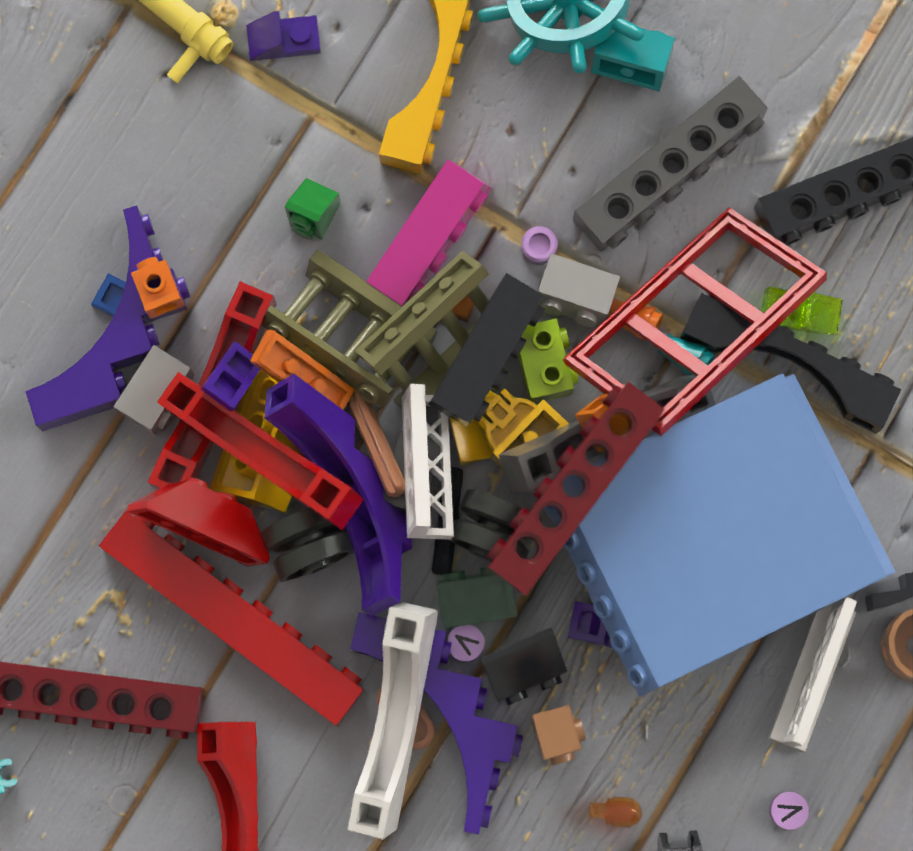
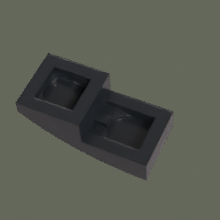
M913 572L898 577L900 590L866 596L867 612L886 608L913 597Z

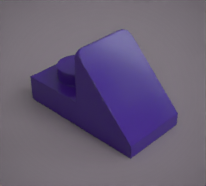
M273 11L246 25L250 61L321 54L317 15L281 19L280 12Z

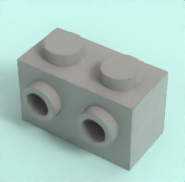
M551 253L538 289L539 293L545 295L540 306L545 308L544 312L553 316L564 315L575 319L582 326L598 327L608 316L620 276Z
M153 345L117 400L114 408L118 413L156 436L160 429L166 430L174 418V415L157 403L158 399L178 372L195 382L192 379L195 374L189 366Z

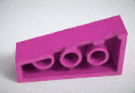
M447 159L366 282L401 306L405 305L425 286L424 283L432 272L436 274L441 269L448 257L445 254L453 243L456 244L461 239L468 227L467 223L484 205L488 194L493 188L457 163Z

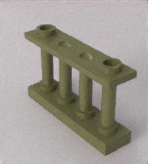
M317 249L309 259L305 274L310 280L309 283L284 313L271 305L266 313L264 327L267 330L276 331L358 391L363 400L371 404L376 403L384 409L393 390L392 387L386 384L391 375L387 370L381 376L378 373L373 375L356 363L360 357L355 350L402 306ZM327 290L339 298L340 302L313 334L296 321L319 292ZM356 310L368 318L370 322L343 355L327 344L326 341L349 312ZM434 327L425 334L431 344H433L438 331ZM414 345L398 359L400 364H402L411 351L419 353Z
M461 251L355 350L360 359L380 376L386 370L403 390L393 399L401 408L402 396L410 384H424L425 395H434L476 324L475 322L466 330L451 309L466 295L469 296L481 314L489 302V299L478 285L489 274L482 264L464 251ZM440 320L456 340L441 355H439L425 336ZM413 345L429 364L414 380L398 361Z

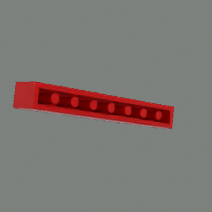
M125 511L99 544V547L338 727L364 693V689L358 686L363 679L345 666L341 672L329 664L333 657L316 644L310 650L299 641L303 636L302 633L287 622L282 627L269 619L273 612L258 600H255L251 605L241 598L240 595L244 590L227 577L223 582H220L211 575L215 569L198 555L193 561L184 555L182 550L185 548V545L169 533L162 538L152 531L156 524L136 515L133 516Z

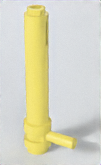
M138 0L181 35V40L189 46L167 73L176 83L180 82L200 56L206 61L212 60L214 63L219 64L232 50L234 42L229 39V33L220 26H213L212 19L203 12L197 13L183 0Z

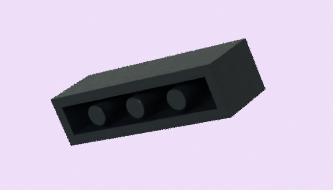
M506 273L428 404L466 427L471 423L472 419L479 422L490 404L484 400L489 390L493 388L497 391L508 374V371L503 369L509 356L516 359L527 341L521 337L528 324L535 327L541 318L545 308L540 306V303L545 295Z

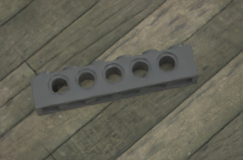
M738 76L576 209L573 221L600 252L608 246L611 249L616 248L628 237L626 231L635 223L640 227L655 215L654 208L663 200L666 204H669L682 193L683 189L681 186L690 178L694 182L697 181L711 168L708 163L719 156L723 159L738 146L735 142L745 133L748 137L756 133L765 124L763 118L768 107L746 82ZM729 116L734 120L736 126L724 128L719 124L718 118ZM695 138H701L707 142L709 148L704 151H698L692 147L690 141ZM669 160L676 161L682 170L678 173H669L663 167V163ZM639 183H648L653 187L654 193L650 196H643L637 192L635 186ZM613 205H620L625 208L627 216L621 219L613 218L609 214L608 208Z

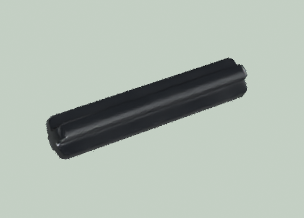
M451 467L453 522L458 520L463 482V469ZM438 514L437 528H443V517ZM435 539L432 573L435 575L449 576L452 572L455 544L447 539Z

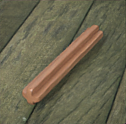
M354 390L347 403L352 417L355 418L356 426L386 494L393 498L400 497L401 494L405 493V479L371 403L363 400L358 391Z

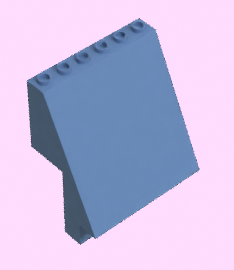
M783 373L674 424L662 436L655 433L643 439L564 544V548L567 549L576 567L578 578L585 585L593 602L594 610L601 618L610 636L611 645L618 653L627 671L629 682L635 687L639 697L895 573L878 536L795 375L792 374L785 377ZM606 457L592 463L591 465L596 467L603 465ZM567 476L563 481V491L566 495L575 498L581 494L583 485L578 477ZM545 506L546 512L551 516L555 526H557L560 520L559 512L554 507Z

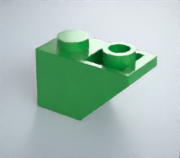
M306 178L285 205L289 224L293 226L292 231L308 240H311L313 236L322 240L341 203L340 195L338 192Z

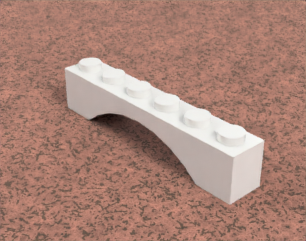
M405 602L389 607L382 644L383 679L378 716L369 753L354 793L348 830L380 839L386 838L397 830L438 610Z

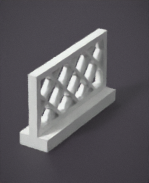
M845 597L815 611L769 734V739L802 752L806 751L856 615L854 608L857 601Z

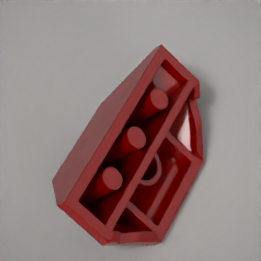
M187 478L186 481L169 484L128 504L126 512L233 559L246 567L269 563L270 555L251 508L238 503V498L232 494L215 492L207 488L208 484L203 480Z

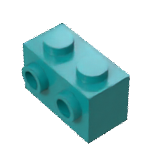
M643 29V39L634 41L615 32L607 40L596 46L591 73L660 92L671 60L675 37L666 35L661 31Z

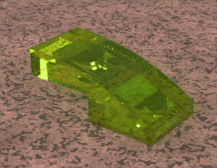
M772 286L765 288L761 312L765 313L788 290ZM813 293L780 325L790 330L837 335L843 299Z

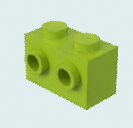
M557 318L538 322L535 327L528 325L521 336L527 341L518 355L528 399L534 403H540L543 399L548 401L572 395L574 391L573 384H578L579 380L577 373L563 362V358L566 356L565 349L570 348L566 328H559Z

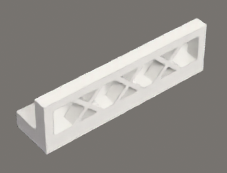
M410 384L402 396L407 538L451 540L454 537L448 416L438 410V420L430 427L426 423V406H430L428 403L433 395H425L424 384ZM438 426H439V434L435 431V429H436ZM428 436L440 447V455L434 461L428 458ZM439 462L441 470L436 466ZM429 471L441 481V490L434 497L429 493ZM441 496H442V504L438 501V499H439ZM431 506L443 517V528H430Z

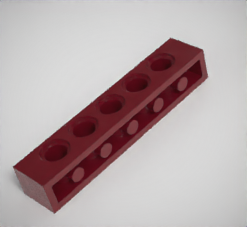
M627 382L622 388L617 385L612 388L602 402L607 408L600 418L597 419L595 416H591L579 432L584 439L578 447L573 449L569 446L557 461L556 465L561 469L554 479L551 480L547 476L533 493L538 500L529 511L523 507L509 525L515 530L505 542L499 538L486 557L492 560L487 568L521 594H528L666 410L630 382ZM613 415H621L627 420L628 431L625 435L618 436L610 430L609 421ZM591 445H597L605 452V462L599 467L592 466L586 459V451ZM567 476H576L581 480L583 489L578 497H569L563 491V481ZM545 506L554 507L559 512L560 520L554 528H546L540 522L539 514ZM522 537H530L536 543V553L530 559H523L516 552V544Z
M0 661V715L2 716L4 708L18 710V718L40 720L41 713L55 715L54 722L77 725L78 718L91 719V727L114 730L115 723L129 724V732L151 735L152 728L167 729L166 737L187 740L189 732L197 733V723H200L204 688ZM18 680L23 688L22 694L17 700L11 701L6 695V688L11 681ZM56 685L59 689L60 697L54 705L48 706L43 700V692L46 687ZM92 689L97 696V702L92 709L85 711L80 706L79 699L84 691ZM129 694L134 700V708L129 714L122 716L116 709V702L120 696ZM160 699H167L171 704V713L164 720H158L153 714L154 704Z

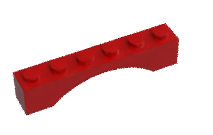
M241 281L239 282L224 314L213 350L198 383L199 386L203 387L234 341L254 354L266 330L264 322L267 310L271 305L275 308L277 306L273 295ZM180 420L163 447L148 483L154 489L159 490L169 484L186 481L187 478L198 479L214 443Z
M180 372L175 375L158 399V404L341 530L344 529L364 500L358 493L321 467L263 431L235 410L231 412L202 391L201 386Z
M256 722L197 723V762L205 772L216 797L221 820V851H258Z

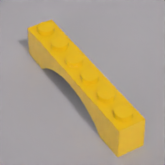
M429 0L435 13L439 30V46L436 61L429 79L419 94L401 112L388 120L379 151L380 164L422 174L424 164L431 165L436 144L431 143L434 130L440 132L442 128L445 110L440 109L443 97L450 98L455 77L450 76L453 64H460L464 50V44L459 43L462 31L469 32L474 11L469 10L471 0Z

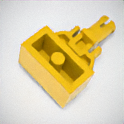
M506 389L500 392V396L489 390L484 400L490 404L481 420L477 422L485 429L487 443L493 451L491 459L502 469L498 454L569 424L544 399L537 405L528 399L512 396Z

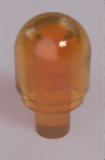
M612 796V798L606 799V803H589V817L605 818V824H609L611 827H633L640 821L642 816L640 804L630 797Z

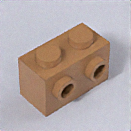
M569 705L530 716L542 760L550 758L551 765H556L575 759L574 752L581 750L580 742L585 741L586 737L580 718L573 720Z

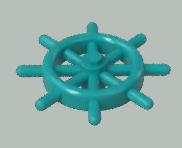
M507 0V4L484 8L477 14L478 20L482 23L511 18L516 32L523 39L509 55V62L514 66L521 64L530 52L537 48L551 53H570L573 71L581 74L586 70L584 51L601 44L615 32L634 41H640L644 37V31L641 27L625 20L630 0H611L606 9L590 2L595 0ZM549 10L538 23L534 22L527 15ZM583 14L593 19L591 22L580 26L579 17ZM560 18L565 20L566 29H552Z

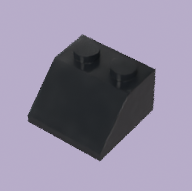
M551 627L481 657L480 660L497 702L506 700L508 706L528 698L526 690L540 685L542 691L562 683L563 681L560 676L568 672Z

